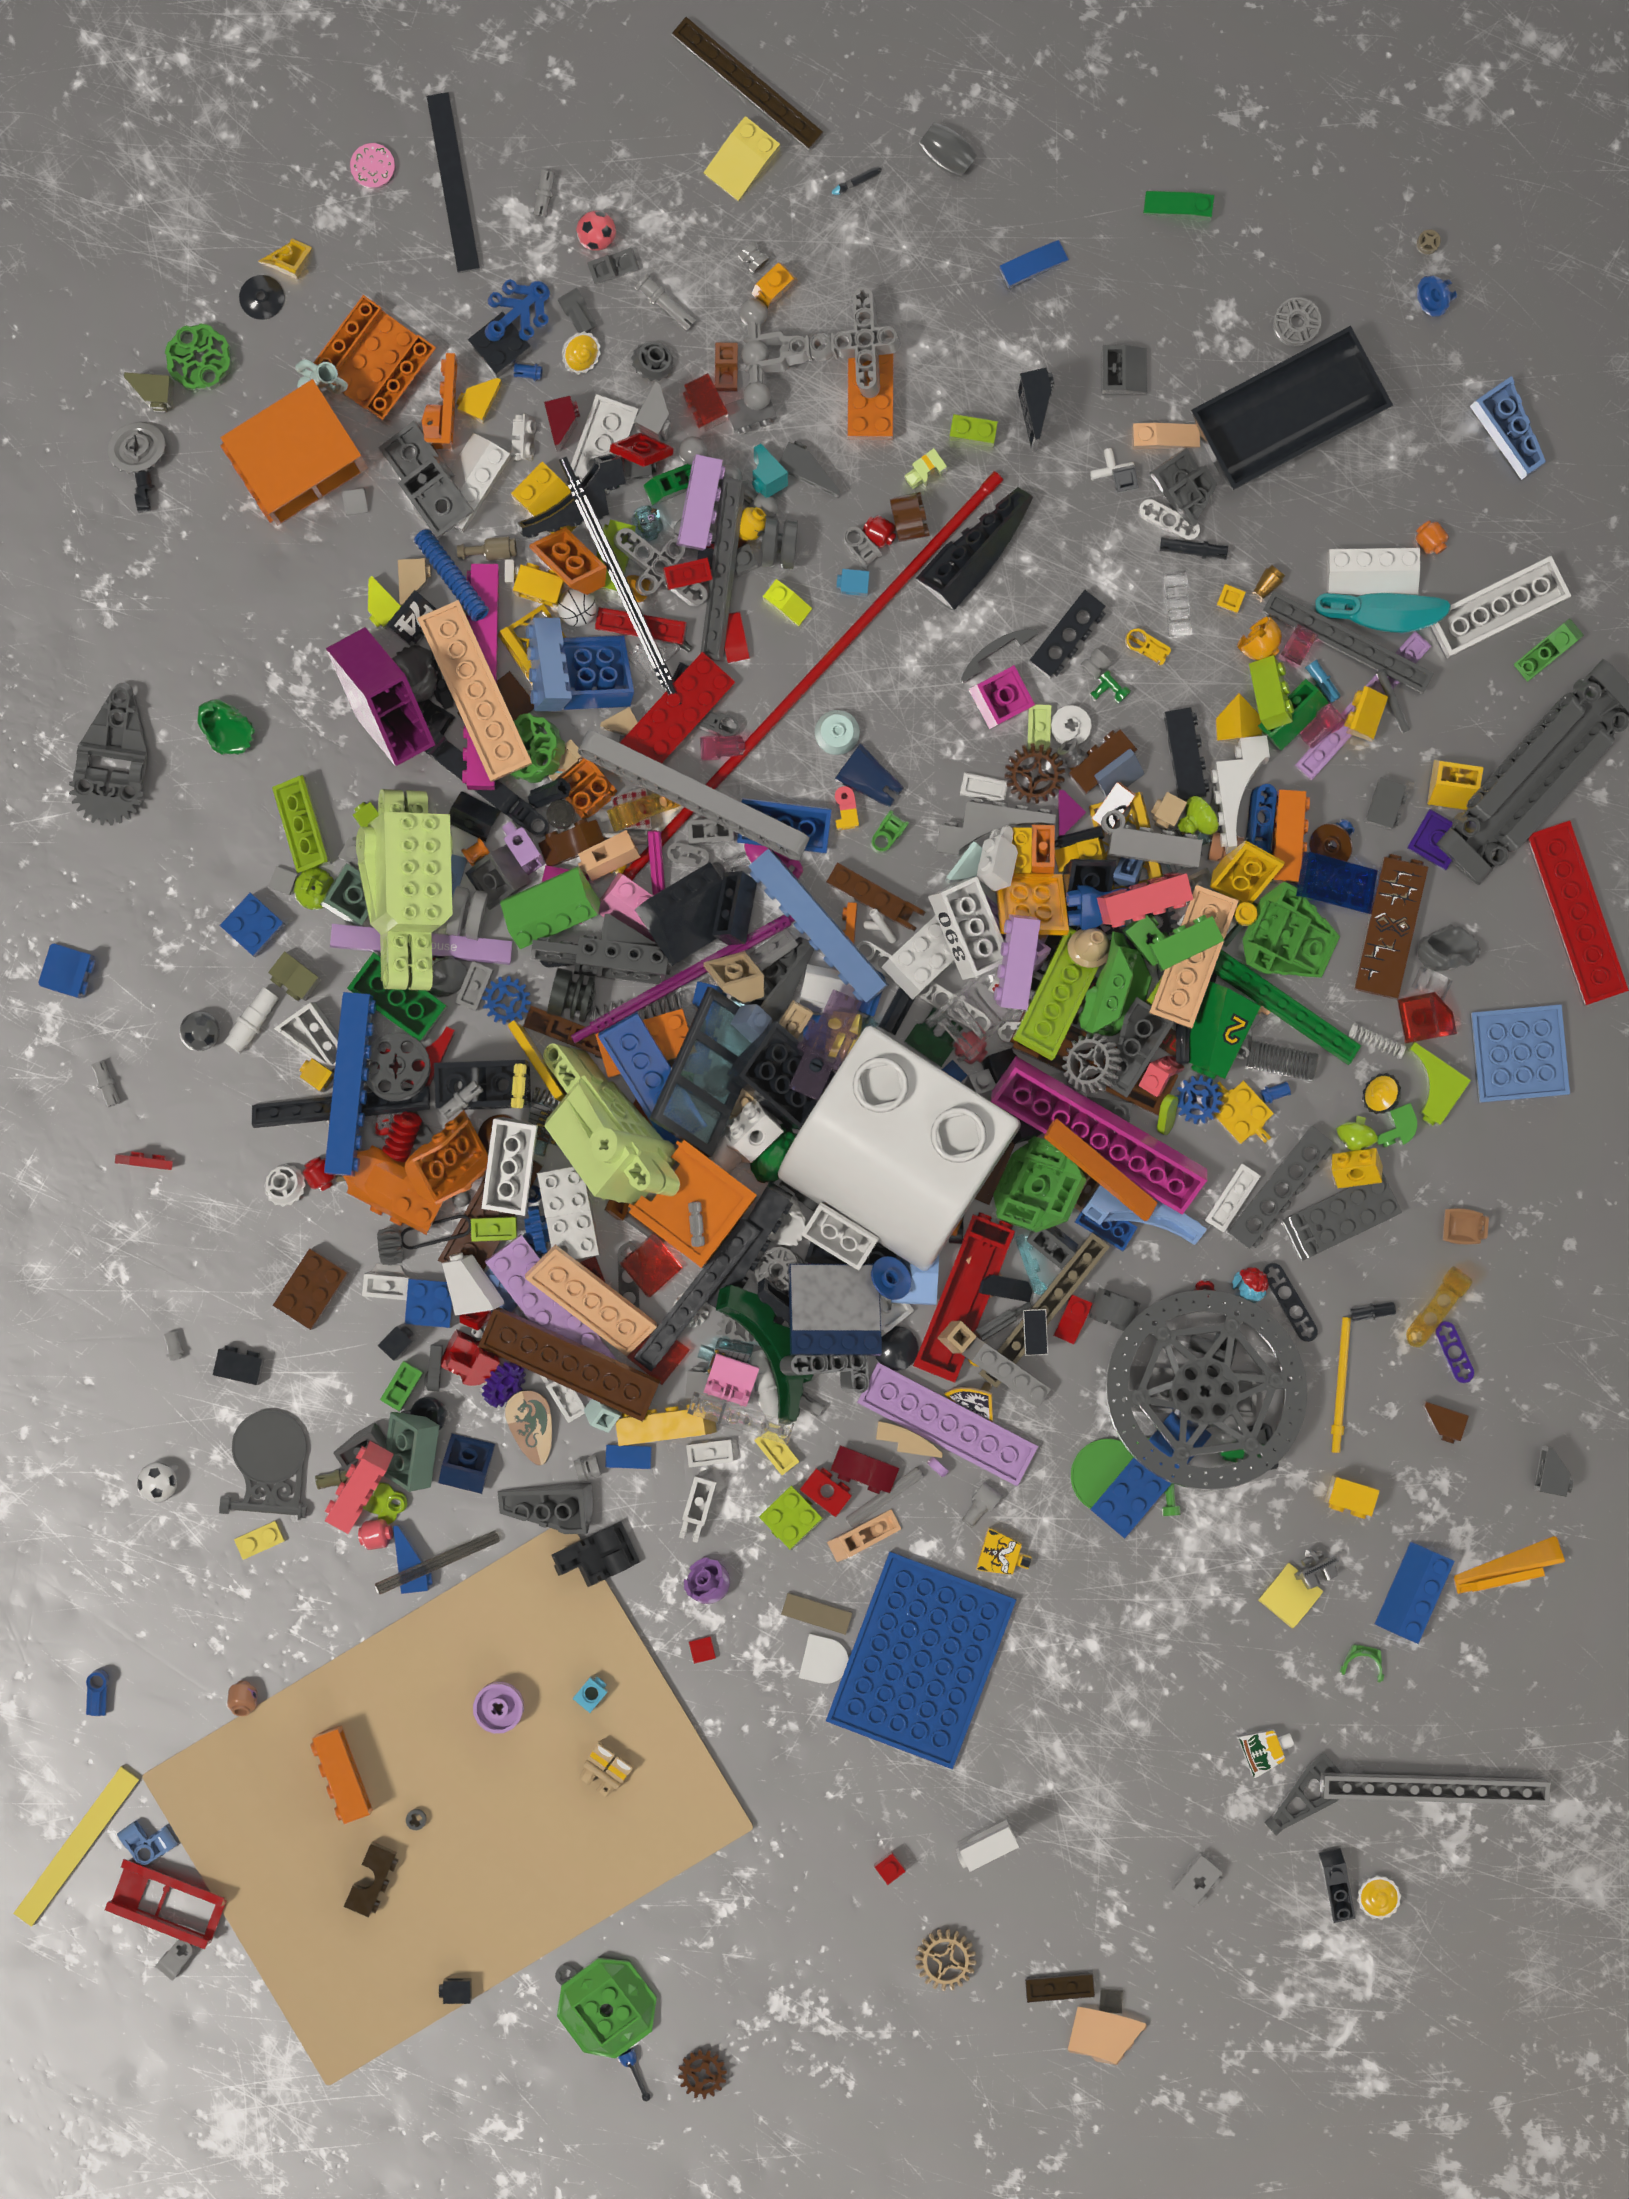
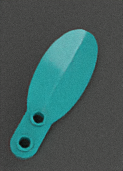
M1324 593L1319 595L1315 601L1316 612L1324 617L1350 619L1367 628L1395 633L1412 632L1432 626L1441 621L1451 608L1450 603L1441 598L1395 593H1374L1358 597Z

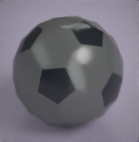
M195 1011L183 1019L179 1033L181 1040L188 1048L195 1051H205L216 1044L220 1028L217 1020L211 1014L204 1011Z

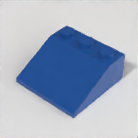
M624 635L563 638V648L560 649L566 655V664L563 671L569 675V684H567L566 691H571L572 699L564 707V710L630 707L634 689Z

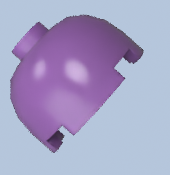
M703 1558L690 1566L691 1572L687 1580L684 1579V1590L688 1596L701 1604H714L725 1597L730 1587V1577L726 1568L719 1561Z

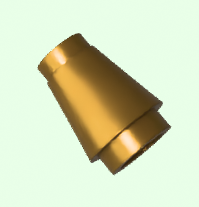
M1273 565L1269 568L1266 567L1253 591L1264 599L1266 595L1270 594L1284 582L1282 579L1285 575Z

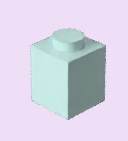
M593 1399L584 1408L590 1426L608 1433L621 1416L618 1410Z

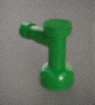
M1107 670L1099 678L1102 683L1090 694L1097 700L1100 697L1099 695L1110 687L1115 693L1114 699L1119 704L1132 691L1126 686L1121 687L1111 676V672Z

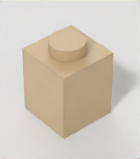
M951 1321L938 1336V1339L952 1353H963L977 1336L962 1321Z

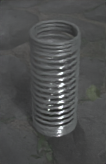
M1252 1040L1247 1057V1068H1254V1070L1257 1068L1261 1050L1258 1070L1261 1068L1265 1051L1262 1071H1264L1269 1051L1266 1072L1269 1070L1273 1052L1270 1073H1272L1277 1053L1274 1068L1275 1074L1281 1053L1278 1075L1281 1072L1285 1054L1282 1076L1284 1075L1289 1055L1286 1076H1288L1293 1055L1289 1076L1291 1077L1293 1074L1297 1056L1293 1076L1294 1078L1296 1077L1301 1057L1297 1076L1299 1079L1305 1057L1301 1079H1304L1309 1058L1305 1080L1313 1081L1318 1063V1053L1309 1052L1307 1054V1051L1303 1053V1050L1288 1049L1279 1045L1276 1047L1275 1044L1272 1046L1263 1042L1260 1044L1259 1041Z

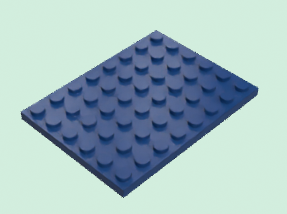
M889 1551L825 1721L953 1770L1017 1599Z

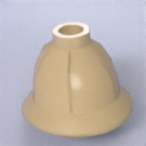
M1100 929L1078 930L1069 939L1068 954L1080 966L1086 968L1099 967L1107 962L1111 942L1105 932Z

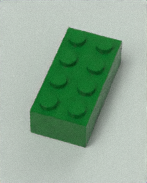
M374 952L347 987L352 993L370 994L373 996V1000H376V1010L420 1043L423 1042L448 1008L447 1005L426 990H409L408 987L406 990L384 989L383 981H381V957Z

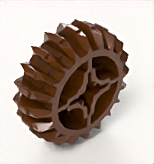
M1031 743L1030 750H1027L1024 744L1022 745V753L1017 749L1014 750L1017 758L1013 756L1008 758L1013 764L1005 765V769L1011 771L1004 774L1005 778L1010 779L1006 782L1007 787L1014 786L1011 789L1012 794L1020 791L1018 794L1019 800L1026 795L1027 803H1030L1031 797H1035L1036 804L1039 803V797H1043V800L1046 802L1048 801L1046 794L1049 793L1052 797H1055L1056 794L1053 788L1061 790V785L1057 782L1062 783L1065 781V778L1060 776L1065 773V768H1058L1064 764L1063 760H1056L1059 757L1058 752L1050 755L1052 752V747L1050 746L1046 751H1043V743H1040L1039 749H1035V743ZM1035 757L1030 765L1019 766L1025 759ZM1042 758L1052 765L1054 774L1048 773V770L1041 767ZM1037 766L1040 775L1034 777V780L1032 781V775L1030 771L1036 769ZM1016 773H1021L1022 776L1029 779L1028 788L1019 783ZM1051 780L1047 786L1034 790L1040 781Z

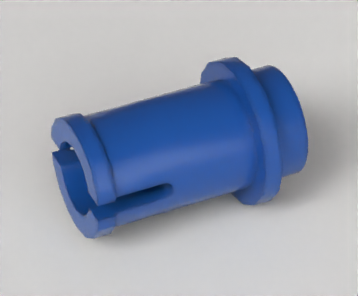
M515 363L514 377L529 378L536 382L542 378L543 367L537 363L535 366Z
M1286 1081L1270 1088L1264 1087L1261 1090V1095L1264 1103L1269 1102L1271 1104L1273 1100L1291 1095V1091Z

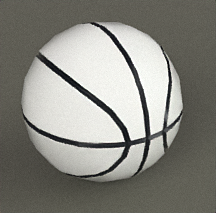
M571 588L560 596L557 610L560 618L566 624L580 627L588 624L594 618L597 604L591 593L586 595Z

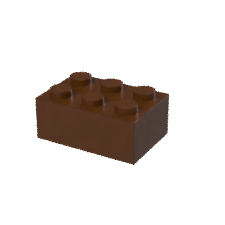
M309 1248L272 1306L306 1328L313 1330L349 1272L314 1249Z

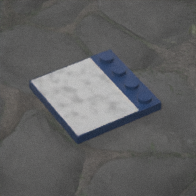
M849 1264L788 1265L790 1355L880 1356L882 1354L880 1293L876 1290L871 1278L873 1264H863L859 1271Z

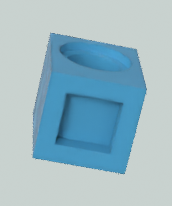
M842 569V575L837 574L836 588H841V594L867 596L869 571Z

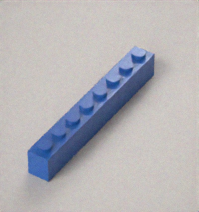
M343 992L324 1170V1173L330 1175L355 1177V1172H358L360 1167V1158H357V1151L362 1147V1136H359L360 1126L363 1127L365 1119L364 1113L361 1112L362 1104H366L367 1099L364 1083L369 1079V1068H366L367 1059L371 1058L372 1048L368 1044L369 1036H373L374 1031L371 1015L375 1014L376 1000H373V996L370 994Z

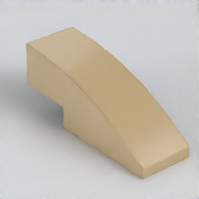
M878 1421L876 1439L898 1442L897 1452L942 1458L943 1453L922 1436L901 1426Z

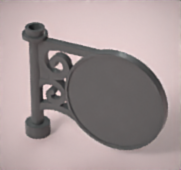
M262 1410L249 1415L237 1427L232 1439V1455L236 1466L244 1476L246 1492L242 1502L231 1501L230 1496H221L219 1514H229L230 1510L298 1515V1520L306 1518L307 1505H303V1502H300L307 1444L302 1428L291 1416L276 1410ZM296 1474L293 1498L290 1501L280 1500L277 1496L278 1489L281 1487L286 1488L287 1492L280 1493V1495L284 1498L288 1497L292 1490L290 1485L284 1481ZM251 1480L254 1481V1482H257V1484H255L254 1486H252V1485H251ZM266 1484L275 1485L273 1486L272 1490H270V1488ZM262 1487L266 1493L265 1500L262 1503H250L251 1495L255 1499L262 1497L263 1494L261 1492L255 1493L257 1488Z

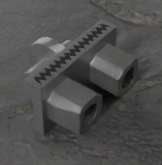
M1308 1549L1305 1551L1306 1558L1301 1560L1303 1566L1308 1564L1310 1566L1294 1574L1296 1580L1302 1579L1305 1587L1312 1589L1320 1585L1316 1575L1319 1571L1322 1572L1325 1581L1339 1576L1335 1566L1339 1560L1337 1556L1319 1562V1559L1324 1557L1321 1551L1315 1553L1314 1550Z

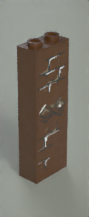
M1389 854L1388 857L1382 858L1352 990L1395 1000L1399 999L1429 868L1428 866H1423V861L1411 859L1410 862L1402 861L1401 856Z

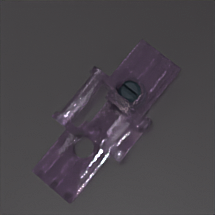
M833 989L819 1022L816 1023L812 1019L809 1020L807 1024L808 1030L803 1041L799 1042L797 1049L804 1053L791 1081L790 1089L818 1101L831 1070L838 1071L848 1054L853 1040H856L858 1035L849 1030L862 1004L861 1001ZM836 1018L840 1020L841 1027L839 1029H832L828 1026V1022ZM839 1034L845 1038L834 1063H831L826 1059Z

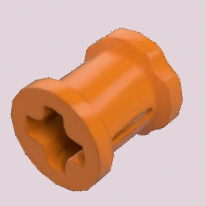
M478 838L477 842L469 848L461 850L472 867L476 861L490 853L481 838Z

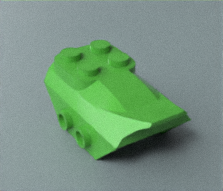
M1112 931L1107 962L1098 977L1096 985L1088 989L1085 995V1007L1079 1015L1078 1022L1082 1029L1090 1033H1099L1107 1036L1118 1034L1121 1032L1124 1016L1136 997L1145 1002L1153 978L1141 953L1128 944L1122 933Z

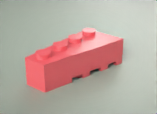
M1169 872L1163 874L1164 877L1149 879L1148 885L1147 883L1135 884L1129 887V891L1121 889L1097 897L1103 924L1119 927L1125 925V921L1129 919L1133 921L1145 919V914L1153 912V915L1165 913L1166 908L1173 906V909L1186 906V902L1193 900L1187 873Z
M371 1441L366 1448L362 1446L356 1456L359 1459L356 1466L351 1464L345 1475L348 1477L346 1483L341 1482L335 1492L338 1495L335 1502L330 1500L324 1511L328 1513L325 1522L349 1534L360 1516L363 1506H366L373 1491H375L381 1478L385 1475L394 1454Z

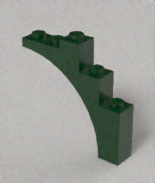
M732 1285L719 1289L716 1311L729 1316L742 1325L759 1343L771 1365L778 1392L777 1422L784 1425L796 1422L800 1414L799 1404L804 1391L803 1383L811 1381L814 1374L787 1376L782 1373L780 1362L783 1357L790 1355V1328L773 1322L776 1314L767 1303L764 1304L759 1299L757 1294ZM794 1363V1367H800V1363Z

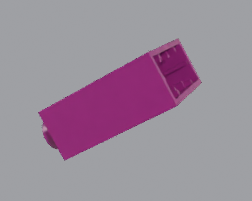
M366 627L326 648L356 718L395 766L435 746L406 675Z

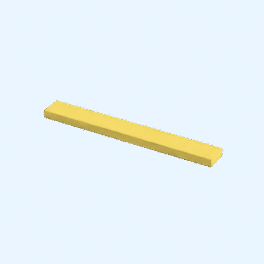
M121 1766L13 1914L31 1927L34 1925L138 1783L139 1778Z

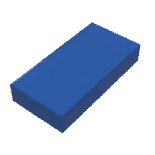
M606 1445L605 1467L651 1469L652 1446Z

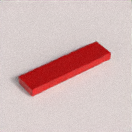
M598 607L595 630L638 637L627 612ZM643 615L655 640L683 645L687 622Z

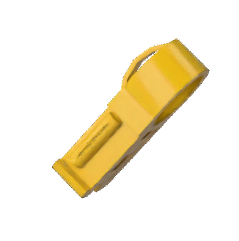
M1132 629L1125 636V644L1130 650L1138 654L1143 653V655L1156 663L1158 661V665L1164 664L1165 658L1171 652L1170 647L1150 636L1142 629ZM1134 631L1142 633L1144 642L1132 636L1131 633ZM1129 639L1142 647H1133L1130 645Z

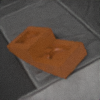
M715 342V391H737L738 343Z

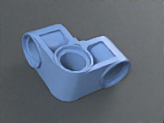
M136 1820L117 1833L122 1844L129 1850L135 1861L141 1865L149 1864L178 1845L166 1825L151 1835L149 1839ZM141 1848L150 1850L151 1856L148 1860H143L139 1856Z

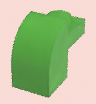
M1411 1103L1388 1112L1394 1129L1377 1135L1378 1141L1376 1145L1382 1144L1383 1147H1387L1396 1143L1395 1138L1397 1137L1400 1144L1404 1145L1414 1137L1417 1130V1118Z

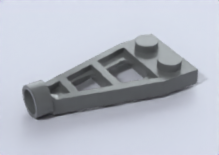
M1324 1752L1305 1767L1275 1813L1264 1822L1276 1836L1283 1829L1339 1800L1321 1797L1315 1801H1310L1304 1796V1788L1311 1779H1317L1320 1782L1321 1773H1341ZM1295 1797H1300L1306 1804V1808L1297 1815H1291L1287 1811V1806ZM1276 1819L1281 1820L1282 1824L1280 1826L1275 1821Z

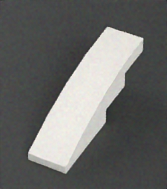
M540 1375L568 1423L585 1414V1406L576 1391Z

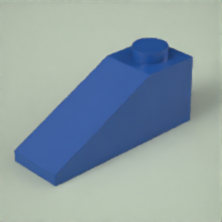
M393 1526L401 1594L428 1591L429 1586L433 1585L432 1572H427V1566L401 1526Z

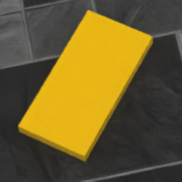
M513 1020L508 1024V1028L553 1097L561 1102L567 1095L566 1091L546 1065L542 1054L525 1028Z

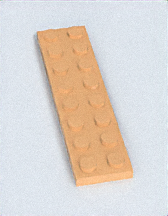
M459 600L418 617V622L490 782L531 765V759Z

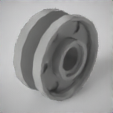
M1293 297L1284 301L1278 307L1273 319V328L1277 337L1283 343L1290 346H1303L1310 343L1317 336L1321 327V314L1318 307L1311 300L1303 297ZM1296 316L1300 317L1303 320V326H1293L1291 319Z
M773 1247L759 1257L760 1261L755 1268V1277L757 1283L765 1277L773 1285L789 1295L788 1265L804 1264V1261L798 1254L789 1249ZM783 1268L782 1274L778 1276L779 1270Z

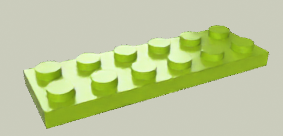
M1070 927L1068 935L1062 936L1013 1037L1015 1041L1051 1061L1055 1058L1099 968H1086L1076 964L1071 959L1067 949L1068 942L1077 931Z

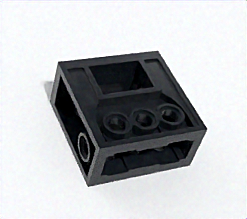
M527 1060L434 1063L435 1109L439 1110L440 1107L444 1106L454 1097L453 1094L456 1093L454 1085L458 1081L462 1082V1088L457 1092H461L473 1080L478 1083L477 1087L481 1086L483 1092L473 1098L468 1103L469 1106L460 1110L512 1108L513 1076H515L514 1065L517 1063L527 1066L526 1074H524V1077H526L525 1093L522 1099H524L523 1108H531L530 1062ZM502 1079H507L509 1085L507 1089L501 1091L498 1087L499 1082Z

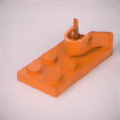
M446 353V359L441 360V373L445 376L444 382L440 381V395L443 399V405L427 404L422 417L424 440L427 443H432L435 449L453 450L458 367L455 353Z

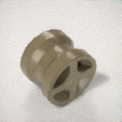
M1434 230L1423 231L1417 239L1418 250L1425 255L1433 254L1441 243L1439 234Z

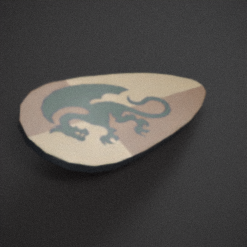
M521 1390L514 1393L508 1399L505 1406V1418L522 1452L536 1465H543L549 1456L552 1442L550 1407L546 1398L539 1392Z

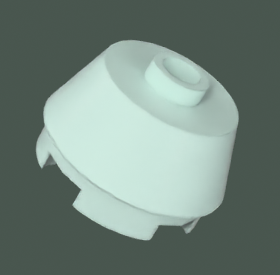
M832 710L825 713L819 718L815 726V739L818 745L825 752L833 755L845 754L852 750L857 744L860 735L856 719L851 714L842 710Z

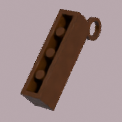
M838 862L826 881V884L871 910L877 909L885 918L913 932L917 928L908 922L913 912L924 916L926 913L921 908L908 901H904Z

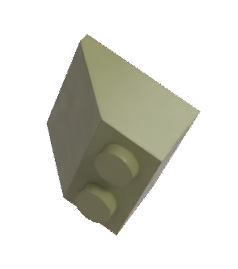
M124 372V378L150 408H153L154 412H166L167 409L173 408L174 381L170 376Z

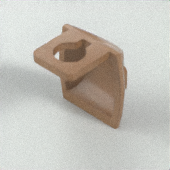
M1445 1209L1443 1241L1466 1245L1480 1244L1481 1240L1488 1237L1489 1217L1483 1216V1213L1468 1209Z

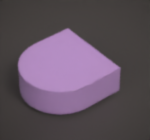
M934 1457L927 1461V1464L941 1477H945L949 1472Z

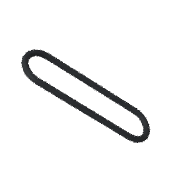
M456 1215L436 1220L432 1225L464 1218L468 1221L469 1228L463 1234L415 1246H407L403 1241L404 1234L407 1231L414 1230V1228L408 1227L401 1232L402 1246L412 1250L464 1237L471 1232V1220L466 1215Z

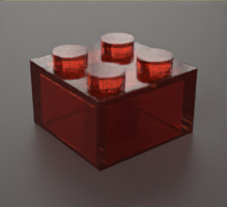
M709 373L684 385L685 392L682 393L688 408L693 407L695 412L692 414L698 428L703 427L706 432L729 420L728 411Z

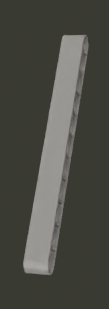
M587 731L578 749V754L581 757L790 859L800 860L808 844L809 837L803 832L595 731Z

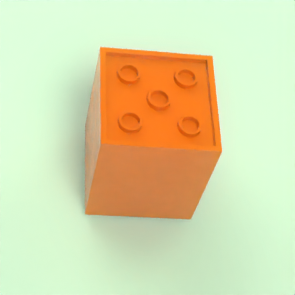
M313 379L220 437L223 441L220 445L222 450L231 461L250 494L256 500L262 513L270 523L274 521L277 526L368 469L360 452Z

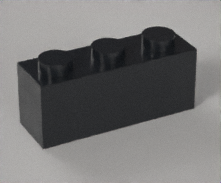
M743 871L724 872L712 936L727 945L746 944L757 882Z

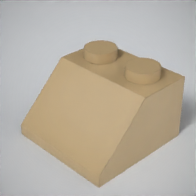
M745 951L703 963L705 969L720 988L741 1002H750L764 997V975Z

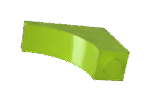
M1413 1042L1408 1051L1420 1062L1427 1080V1095L1420 1114L1423 1115L1422 1120L1431 1126H1434V1124L1441 1125L1471 1080L1416 1042Z

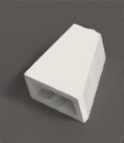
M456 1253L450 1255V1259L442 1263L455 1315L494 1310L504 1304L503 1298L473 1255L463 1256V1253Z

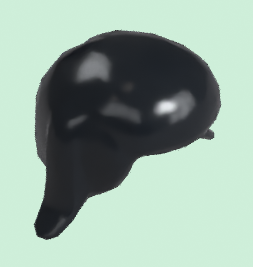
M433 1397L420 1398L413 1404L411 1410L401 1411V1413L427 1417L439 1425V1430L443 1428L448 1416L443 1403Z

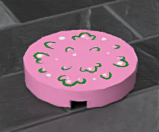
M377 143L364 144L352 155L350 161L351 173L355 181L362 186L370 189L380 188L388 184L393 177L395 160L391 152L383 145Z

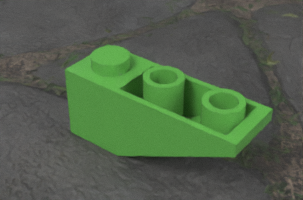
M1569 618L1513 665L1528 682L1584 635Z

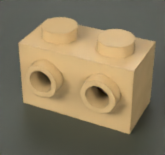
M1167 792L1162 800L1158 799L1151 810V813L1154 814L1152 820L1156 821L1154 825L1165 831L1168 828L1172 830L1187 802Z

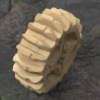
M940 1929L937 1930V1938L932 1933H929L931 1941L928 1942L926 1939H922V1943L926 1947L918 1946L917 1948L923 1955L915 1956L916 1960L922 1961V1963L916 1964V1969L924 1968L919 1973V1976L924 1977L928 1975L925 1983L929 1984L933 1980L934 1989L938 1987L939 1983L942 1984V1991L946 1990V1984H950V1989L954 1990V1982H957L958 1986L962 1987L963 1983L960 1979L963 1977L966 1981H969L970 1978L966 1972L974 1973V1969L969 1967V1965H976V1960L969 1958L976 1955L975 1951L968 1952V1949L973 1946L972 1943L964 1945L963 1943L967 1937L964 1935L960 1940L957 1939L959 1936L958 1931H955L952 1937L950 1936V1929H946V1936H942ZM949 1942L944 1951L931 1950L936 1944ZM956 1945L964 1953V1963L959 1962V1960L953 1957ZM949 1953V1958L952 1962L944 1965L942 1969V1960L940 1958ZM927 1956L939 1964L936 1975L931 1972L927 1965ZM950 1968L961 1970L955 1976L942 1978Z

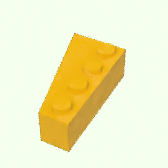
M700 1403L686 1405L687 1409L679 1410L678 1406L667 1407L665 1412L657 1413V1409H650L643 1422L622 1413V1418H619L616 1422L618 1446L716 1433L714 1406L700 1407Z

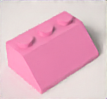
M618 873L600 898L601 903L598 914L603 917L605 914H610L655 942L635 911L638 906L653 895L623 874Z

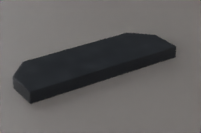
M989 1274L981 1281L979 1289L981 1294L1030 1302L1033 1291L1028 1281Z

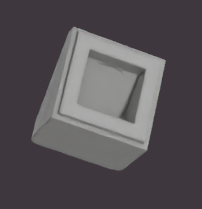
M364 488L342 491L346 515L368 512Z

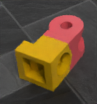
M842 786L835 792V802L840 808L841 819L835 820L836 829L841 831L859 828L854 792L851 788Z

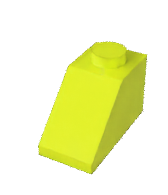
M371 576L368 579V612L371 614L369 620L377 628L382 626L386 629V624L401 606Z
M777 579L763 595V600L798 627L812 610L795 592Z

